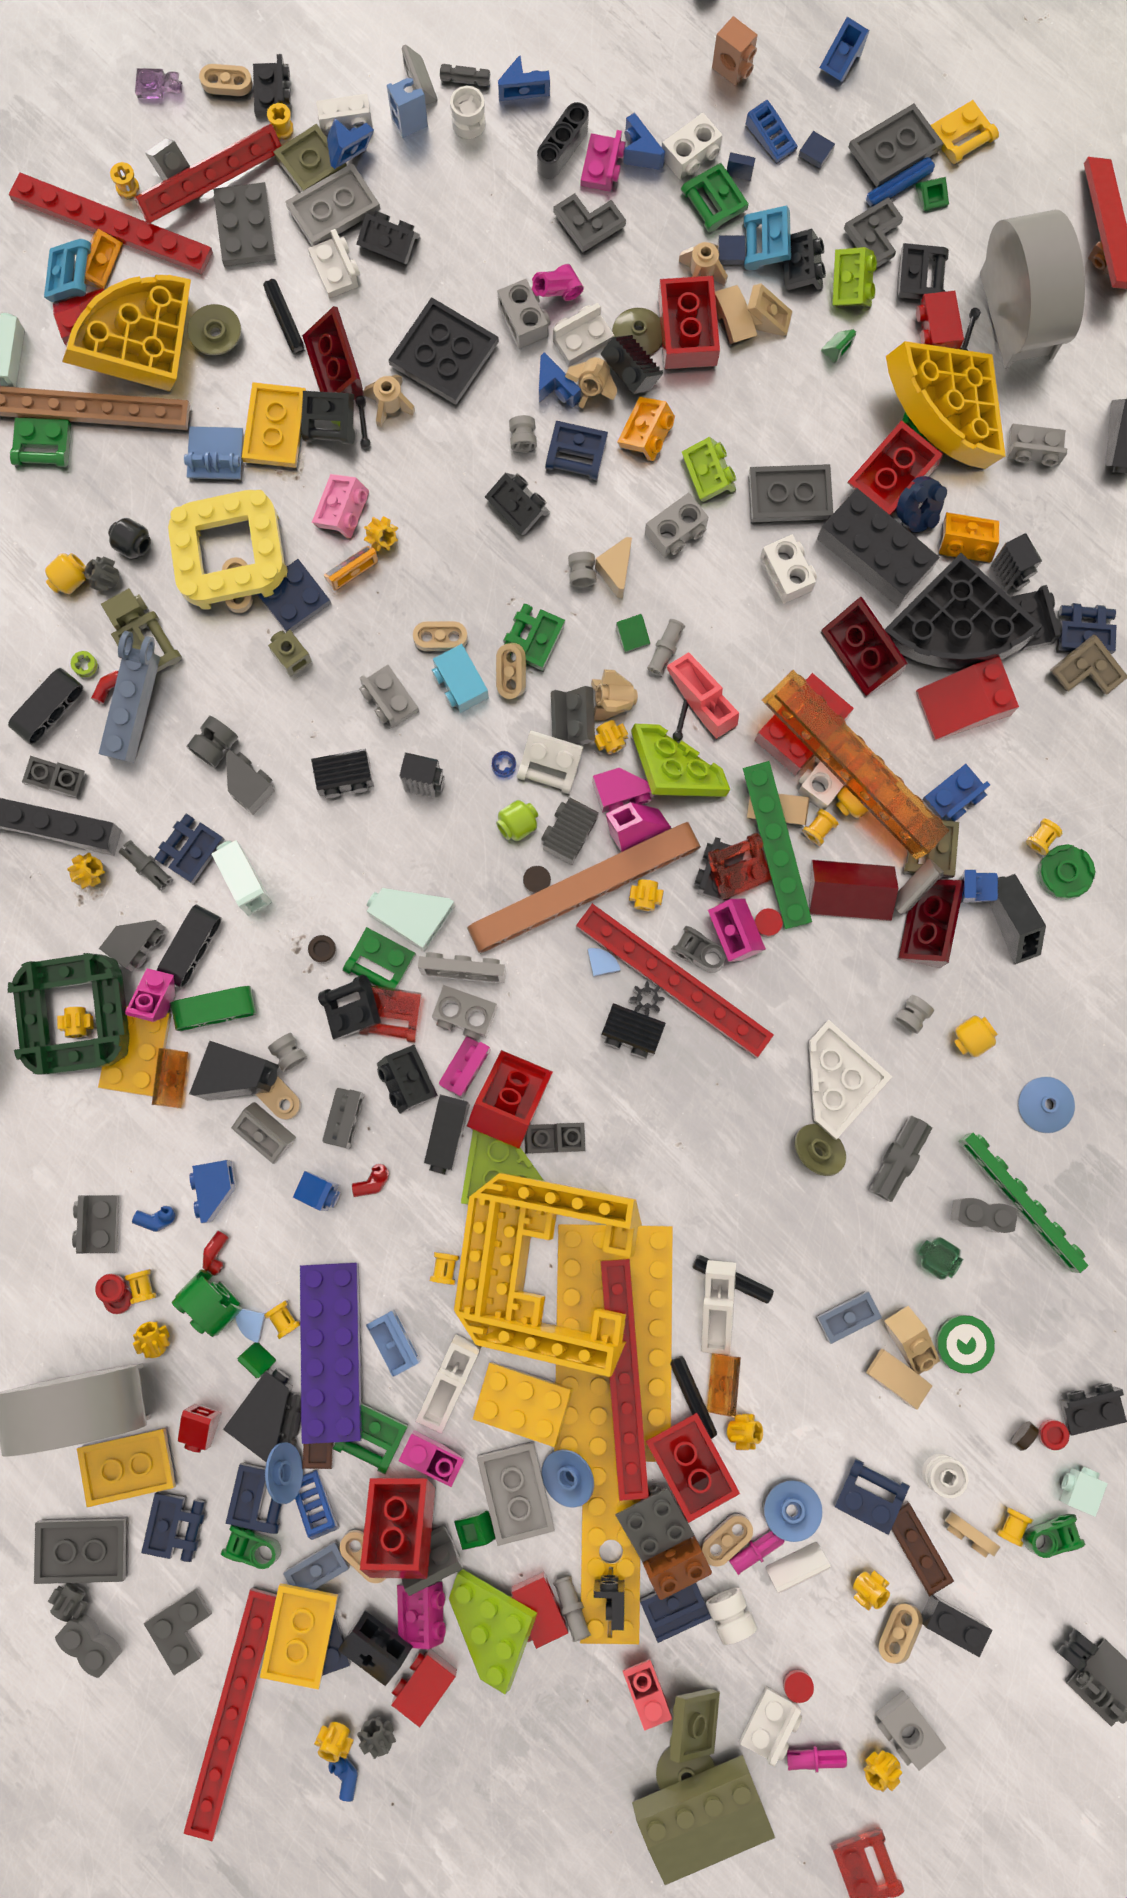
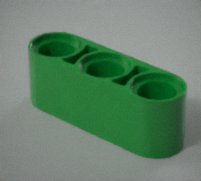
M240 986L171 1002L176 1031L195 1029L256 1014L251 986Z

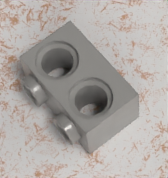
M527 279L497 290L498 305L519 349L548 337V326L551 325L549 315L545 309L541 310L538 304L540 302L539 296L534 294ZM520 299V300H524L525 302H524V303H516L515 301ZM528 322H534L536 325L527 326L525 324Z
M688 492L648 521L645 527V535L665 558L670 553L675 555L685 547V543L692 537L695 540L703 535L707 530L709 517ZM690 516L694 518L695 522L686 523L682 518ZM671 532L674 537L666 539L661 533Z
M443 985L432 1018L437 1021L436 1026L449 1031L456 1027L464 1030L462 1035L479 1040L480 1036L487 1037L497 1010V1004ZM448 1003H455L459 1007L457 1014L452 1017L443 1014V1008ZM475 1012H481L485 1016V1021L480 1026H473L469 1022L470 1016Z

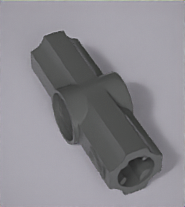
M909 1116L897 1140L893 1141L882 1160L884 1164L869 1190L882 1199L893 1202L903 1181L916 1167L920 1158L919 1152L933 1127L919 1118Z

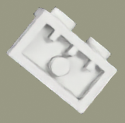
M367 94L316 101L320 129L325 135L329 134L334 119H337L349 131L365 123L373 128Z
M336 229L330 231L332 239L308 248L309 255L329 299L357 288L356 276L360 275L355 260H349L347 253L350 251L344 236L339 238Z
M599 303L583 307L578 314L569 319H561L553 328V342L569 366L606 346L614 337L613 332L601 315Z
M766 1686L739 1740L740 1745L766 1758L768 1763L775 1767L778 1759L782 1761L789 1747L787 1740L791 1732L795 1733L801 1724L802 1715H800L801 1710L798 1704Z

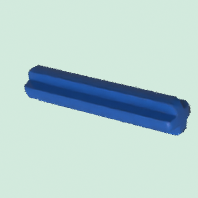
M930 157L924 158L869 192L866 202L871 208L888 197L895 196L932 173L935 168L934 162Z

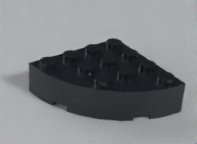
M960 553L884 630L902 655L935 667L961 669L999 656L1001 660L1022 649L1034 639L1041 630L1042 625L968 558Z

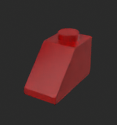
M197 1404L184 1409L180 1420L178 1442L184 1443L185 1449L196 1453H201V1450L210 1448L222 1412Z

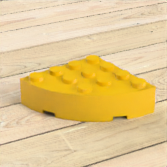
M155 275V277L145 278L138 276L111 285L95 296L80 314L70 333L62 362L170 392L177 379L191 279L173 275Z
M904 341L886 355L888 373L901 405L918 431L935 447L955 460L982 469L988 468L1006 456L993 354Z

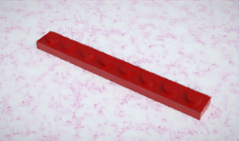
M19 172L8 194L12 201L94 233L97 229H100L121 241L124 245L203 275L213 254L210 246L154 224H148L146 221Z
M593 903L576 924L577 929L653 984L660 986V989L755 1058L759 1057L774 1036L773 1033Z
M630 1259L600 1261L604 1310L626 1314L622 1340L626 1343L614 1372L609 1377L619 1501L646 1499L649 1497Z
M251 1588L249 1591L183 1834L208 1841H213L265 1653L277 1594Z

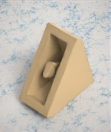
M631 537L624 538L598 556L595 561V569L617 598H623L632 542Z

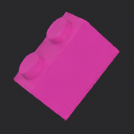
M729 899L708 910L728 962L743 961L766 950L746 899Z

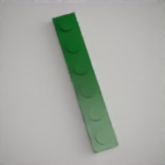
M770 761L745 767L743 772L785 929L811 923L812 918Z
M973 1132L966 1134L959 1140L962 1146L1071 1272L1081 1273L1089 1265L1084 1260L1086 1256L1077 1245H1071L1064 1237L1066 1235L1064 1229L1058 1223H1052L1046 1217L1047 1211L1044 1206L1037 1200L1033 1201L1026 1194L1028 1189L1025 1184L1018 1178L1013 1179L1007 1172L1009 1167L1005 1161L999 1156L994 1157L988 1150L990 1145L980 1134L975 1135Z

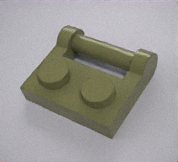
M151 611L111 633V636L118 646L122 633L130 631L133 633L132 648L140 650L145 638L141 630L149 627L165 654L160 657L157 672L168 666L177 664L181 661L182 656L178 650H174L158 623L159 617L156 612Z
M919 817L908 818L910 837L908 861L904 864V873L914 875L923 865L918 864L921 829H929L926 861L931 859L944 871L941 877H955L960 822Z

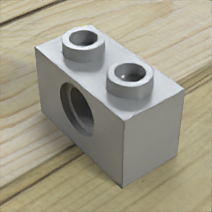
M903 1690L876 1712L881 1721L877 1725L888 1741L892 1738L896 1740L900 1746L896 1751L907 1766L913 1763L918 1771H920L946 1749V1746ZM906 1727H915V1732L910 1738L902 1737V1732Z

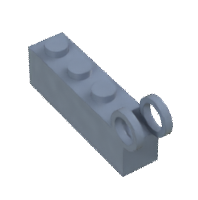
M124 631L118 645V657L122 659L98 754L135 763L160 656L154 654L155 640L153 637L146 636L139 650L132 648L133 633Z

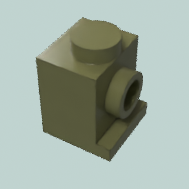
M130 588L101 603L102 608L116 630L145 614L144 610L148 609L141 595L134 596Z
M283 630L279 631L271 637L270 641L272 643L268 647L290 677L312 662L309 653L291 630L286 633ZM288 646H292L291 650L287 652L283 651Z

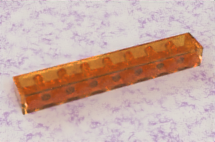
M791 670L762 699L767 707L916 860L930 853L948 833L949 830L942 820L934 815L924 805L922 799L914 795L904 784V781L885 765L884 760L866 745L862 737L856 735L849 728L845 720L827 705L825 699L807 684L804 677Z

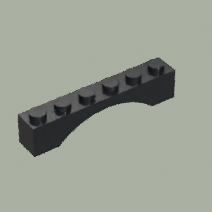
M0 798V829L35 835L85 850L115 856L121 829L113 822Z

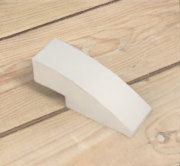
M707 1261L703 1305L702 1352L730 1355L736 1280V1263Z
M457 1334L455 1335L416 1422L442 1434L482 1346L475 1345L474 1342Z

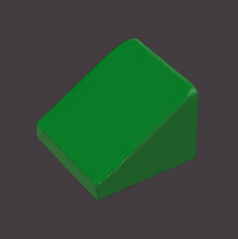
M946 177L916 183V190L923 211L949 205Z
M851 329L836 333L822 347L821 351L833 362H837L853 345L856 331Z
M642 614L616 623V631L625 653L650 645Z
M259 1342L253 1343L237 1358V1361L256 1379L262 1377L265 1371L270 1369L276 1362V1359Z
M489 1511L479 1512L454 1521L462 1550L484 1546L496 1539Z

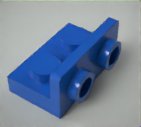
M964 764L924 796L922 800L939 820L948 821L951 819L956 821L967 812L964 809L965 806L970 802L976 805L987 796L985 790L990 786V783L986 781L983 784L970 767Z

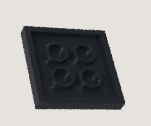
M431 297L388 361L389 365L457 405L499 343V337Z

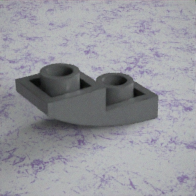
M30 755L22 783L47 791L77 797L85 771Z
M584 1123L530 1125L525 1135V1154L586 1151Z

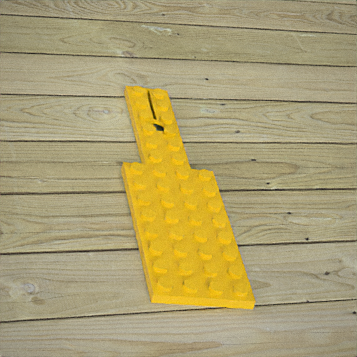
M558 1224L556 1326L591 1334L594 1310L598 1308L604 1309L600 1261L630 1259L646 1462H656L646 1441L671 1427L670 1362L672 1353L673 1226H639L634 1256L625 1257L603 1252L606 1225ZM556 1364L555 1383L572 1388L573 1391L554 1451L566 1449L580 1455L589 1465L594 1478L592 1496L582 1505L581 1602L584 1606L582 1612L591 1636L580 1640V1644L639 1645L640 1557L615 1514L640 1502L641 1499L619 1501L610 1378ZM607 1540H615L622 1546V1556L614 1563L605 1562L599 1554L601 1545ZM609 1567H613V1575H617L619 1577L618 1580H625L624 1631L612 1630V1635L611 1621H606V1598H594L595 1580L601 1579L602 1575H612V1568Z

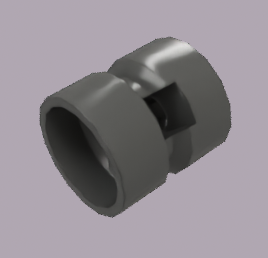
M209 715L200 727L202 733L195 734L186 747L205 763L216 768L224 757L223 750L230 749L238 739V736L221 721Z

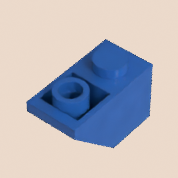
M230 1160L192 1166L193 1173L189 1174V1180L192 1190H196L197 1201H194V1213L196 1218H200L201 1223L212 1222L236 1189L232 1161Z
M304 1171L293 1198L319 1211H328L329 1208L335 1207L341 1192L337 1191L339 1184Z

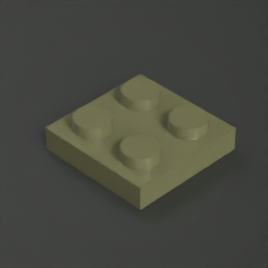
M317 124L273 151L276 160L301 192L347 166L346 163L336 169L331 166L327 137Z
M706 1689L676 1696L673 1706L674 1719L670 1738V1760L682 1763L714 1754L720 1691Z

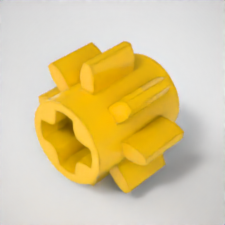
M383 516L381 521L372 517V522L368 526H364L367 535L364 541L372 544L371 547L378 552L381 546L389 551L390 546L398 541L395 533L398 527L390 524L391 520Z
M610 720L596 728L598 735H595L594 742L599 751L606 749L608 754H613L626 746L624 740L628 739L629 734L623 723L617 726L614 720Z
M87 853L84 856L79 854L71 859L73 865L67 868L71 882L81 885L82 889L88 886L94 887L101 883L99 876L103 875L105 871L100 859L93 857L91 853Z
M640 879L637 886L631 885L629 901H635V909L655 911V905H661L664 890L658 889V882Z
M85 1007L64 1008V1016H57V1029L65 1031L66 1038L86 1037L87 1029H94L93 1016L86 1014Z
M146 1322L138 1327L136 1334H133L135 1351L137 1355L143 1353L145 1358L161 1356L166 1351L167 1346L170 1345L168 1341L170 1335L166 1326L159 1327L157 1322Z
M754 1414L735 1415V1420L729 1422L727 1437L731 1443H736V1450H755V1444H759L762 1441L763 1427L759 1421H754Z
M873 1571L871 1575L868 1572H863L853 1584V1589L857 1592L853 1598L868 1611L872 1606L875 1609H880L890 1597V1592L886 1589L889 1582L876 1571Z
M331 1722L328 1728L323 1725L314 1745L319 1746L318 1755L324 1760L333 1763L338 1762L340 1757L346 1759L354 1742V1739L348 1738L350 1735L349 1728L338 1722Z
M884 1750L879 1754L873 1752L865 1760L868 1764L864 1768L867 1782L876 1790L884 1792L889 1788V1790L893 1791L900 1783L899 1777L902 1774L898 1759L893 1754Z

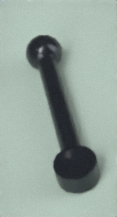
M972 308L969 313L971 319L960 350L968 351L967 346L975 320L981 314L978 308Z
M357 396L355 403L359 407L362 433L360 445L363 448H369L371 442L367 438L364 412L366 400L363 396Z
M685 698L677 730L673 733L675 741L683 739L682 728L688 708V702Z

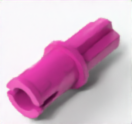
M769 1531L754 1542L750 1540V1545L734 1555L729 1562L736 1573L740 1575L741 1572L759 1560L761 1563L764 1562L763 1558L782 1546L785 1541L777 1537L772 1531Z
M817 1746L806 1750L788 1749V1771L808 1769L815 1770V1773H818L819 1769L845 1768L847 1767V1754L844 1750H817Z

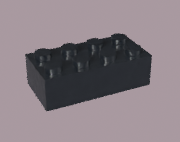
M858 488L822 525L817 537L820 542L898 607L933 570L940 558Z

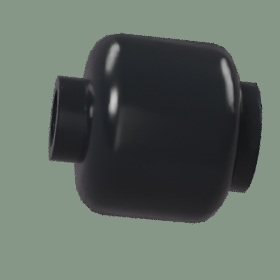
M122 518L114 522L109 528L110 546L115 551L131 559L143 556L148 551L151 539L148 529L130 518Z

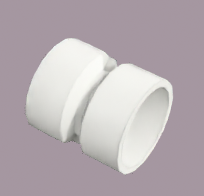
M473 86L459 87L453 92L450 100L453 130L464 139H473L481 135L485 129L484 97L479 89Z
M934 1454L923 1465L922 1477L925 1484L940 1496L956 1498L967 1489L969 1482L968 1472L959 1461L945 1454Z
M741 1588L725 1590L711 1597L706 1602L710 1616L714 1621H719L716 1630L723 1645L742 1641L757 1631V1626L751 1612L744 1611L747 1605Z

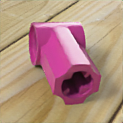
M564 264L555 271L536 272L532 278V290L536 296H562L564 301L568 302L577 298L584 290L583 284L570 264Z

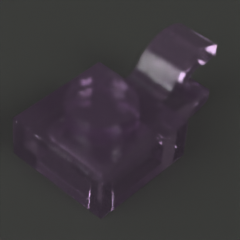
M137 68L135 94L137 98L163 99L164 92L182 93L183 83L179 81L178 72L171 71L165 74L163 69Z

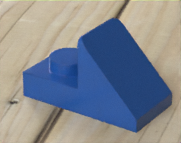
M846 17L819 68L843 82L855 58L861 57L870 30L851 18Z
M521 55L516 58L498 80L499 102L550 96L549 70H534L529 73H523Z
M634 112L626 117L624 134L630 145L624 149L623 163L660 170L664 165L665 151Z
M334 119L327 136L331 166L336 169L366 151L374 129L365 123L349 131L342 123Z
M545 352L540 356L539 402L555 390L557 397L563 403L567 402L573 408L581 401V388L574 381L566 378V373Z
M964 870L962 880L964 881L962 903L997 900V873H976V870Z

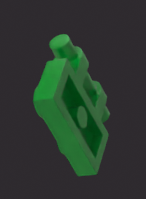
M524 603L520 612H516L513 618L515 623L510 633H506L503 642L505 644H519L525 651L526 664L543 671L565 625V619L540 609L537 617L534 618L530 616L533 607ZM524 627H529L531 630L526 640L520 638Z

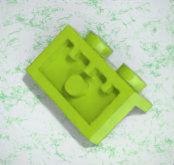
M866 247L835 250L833 306H872V299L875 298L876 293L875 284L873 283V272L877 268V258L874 255V251Z
M709 436L682 451L701 501L704 502L725 490L731 493L736 491L734 481L737 480L731 466L726 464L724 458L727 457V452L721 442H716Z

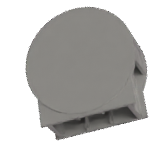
M1056 209L998 221L994 225L989 237L986 260L980 271V276L1004 367L1007 369L1012 362L1047 355L1049 360H1052L1062 344H1067L1076 337L1083 317L1085 276L1076 232L1066 214Z
M143 1363L82 1373L1 1391L0 1447L2 1456H18L69 1447L145 1427L147 1420L151 1419V1415L145 1414L139 1369L143 1368Z

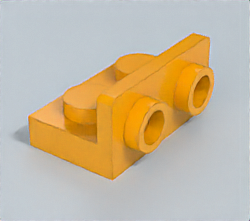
M639 396L617 441L619 446L624 449L643 452L649 461H654L658 452L662 449L668 431L674 424L675 415L668 403Z
M946 512L943 520V539L939 548V554L957 557L962 553L971 560L992 562L999 544V521Z

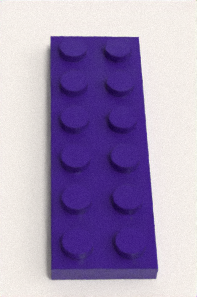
M359 1263L300 1265L302 1444L362 1441Z

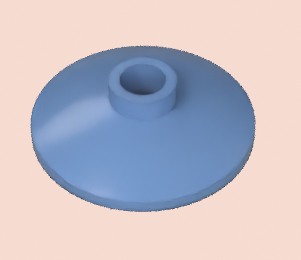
M1040 1077L1024 1086L1019 1095L1018 1109L1021 1118L1030 1128L1041 1133H1053L1069 1124L1074 1115L1075 1101L1072 1092L1062 1081L1052 1077ZM1047 1099L1052 1100L1054 1103L1051 1110L1045 1106Z
M288 1442L279 1443L271 1450L265 1468L267 1490L271 1498L279 1504H288L296 1498L303 1479V1465L300 1454L296 1447Z
M561 1449L554 1451L545 1459L542 1466L543 1483L549 1495L556 1502L566 1507L575 1508L582 1506L591 1498L594 1490L593 1474L587 1462L580 1455L570 1450Z
M785 1481L776 1485L769 1492L764 1504V1516L769 1529L777 1537L789 1542L803 1541L811 1537L820 1526L823 1513L822 1504L819 1496L810 1486L799 1481ZM789 1505H794L796 1508V1513L793 1516H789L786 1512Z

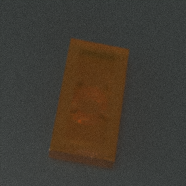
M159 1048L152 1105L172 1108L182 1107L188 1052Z
M712 1353L707 1406L709 1413L736 1416L741 1357Z

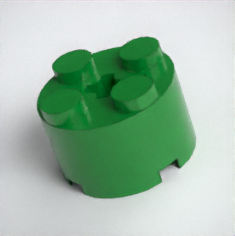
M200 1269L176 1294L172 1304L182 1314L186 1312L192 1318L190 1324L200 1334L206 1332L211 1337L218 1336L241 1312L242 1307H239L240 1302L220 1281L218 1283L211 1282L209 1279L213 1275Z

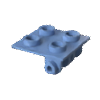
M189 426L188 454L184 455V464L187 465L186 477L241 480L243 428Z

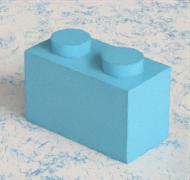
M462 644L433 658L435 668L432 669V673L438 684L444 683L447 692L444 694L451 707L456 706L459 712L462 713L489 698L488 689Z

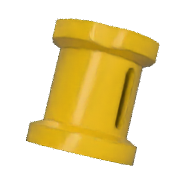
M283 103L271 105L267 111L268 121L273 125L279 140H286L294 132L293 123L290 120V109Z
M125 162L115 164L111 168L110 177L116 184L115 187L118 195L125 199H130L137 195L140 187L137 179L134 178L133 168Z
M819 809L815 820L809 827L805 826L802 830L804 835L818 846L824 843L823 838L828 832L839 825L838 821L823 809Z
M1044 818L1040 822L1039 829L1033 836H1029L1026 839V843L1036 853L1047 855L1049 852L1048 848L1056 837L1062 836V829L1056 823Z
M434 1252V1257L436 1258L433 1276H430L429 1281L455 1285L453 1274L455 1262L459 1260V1256Z
M150 1269L125 1276V1280L129 1281L133 1297L130 1300L131 1304L157 1297L156 1293L152 1291L149 1278L151 1274Z
M286 1300L264 1314L265 1318H269L278 1331V1339L283 1338L300 1326V1322L295 1321L289 1312Z
M1008 1507L1007 1512L1009 1515L1003 1529L999 1530L997 1535L1022 1547L1023 1535L1028 1524H1032L1033 1519Z

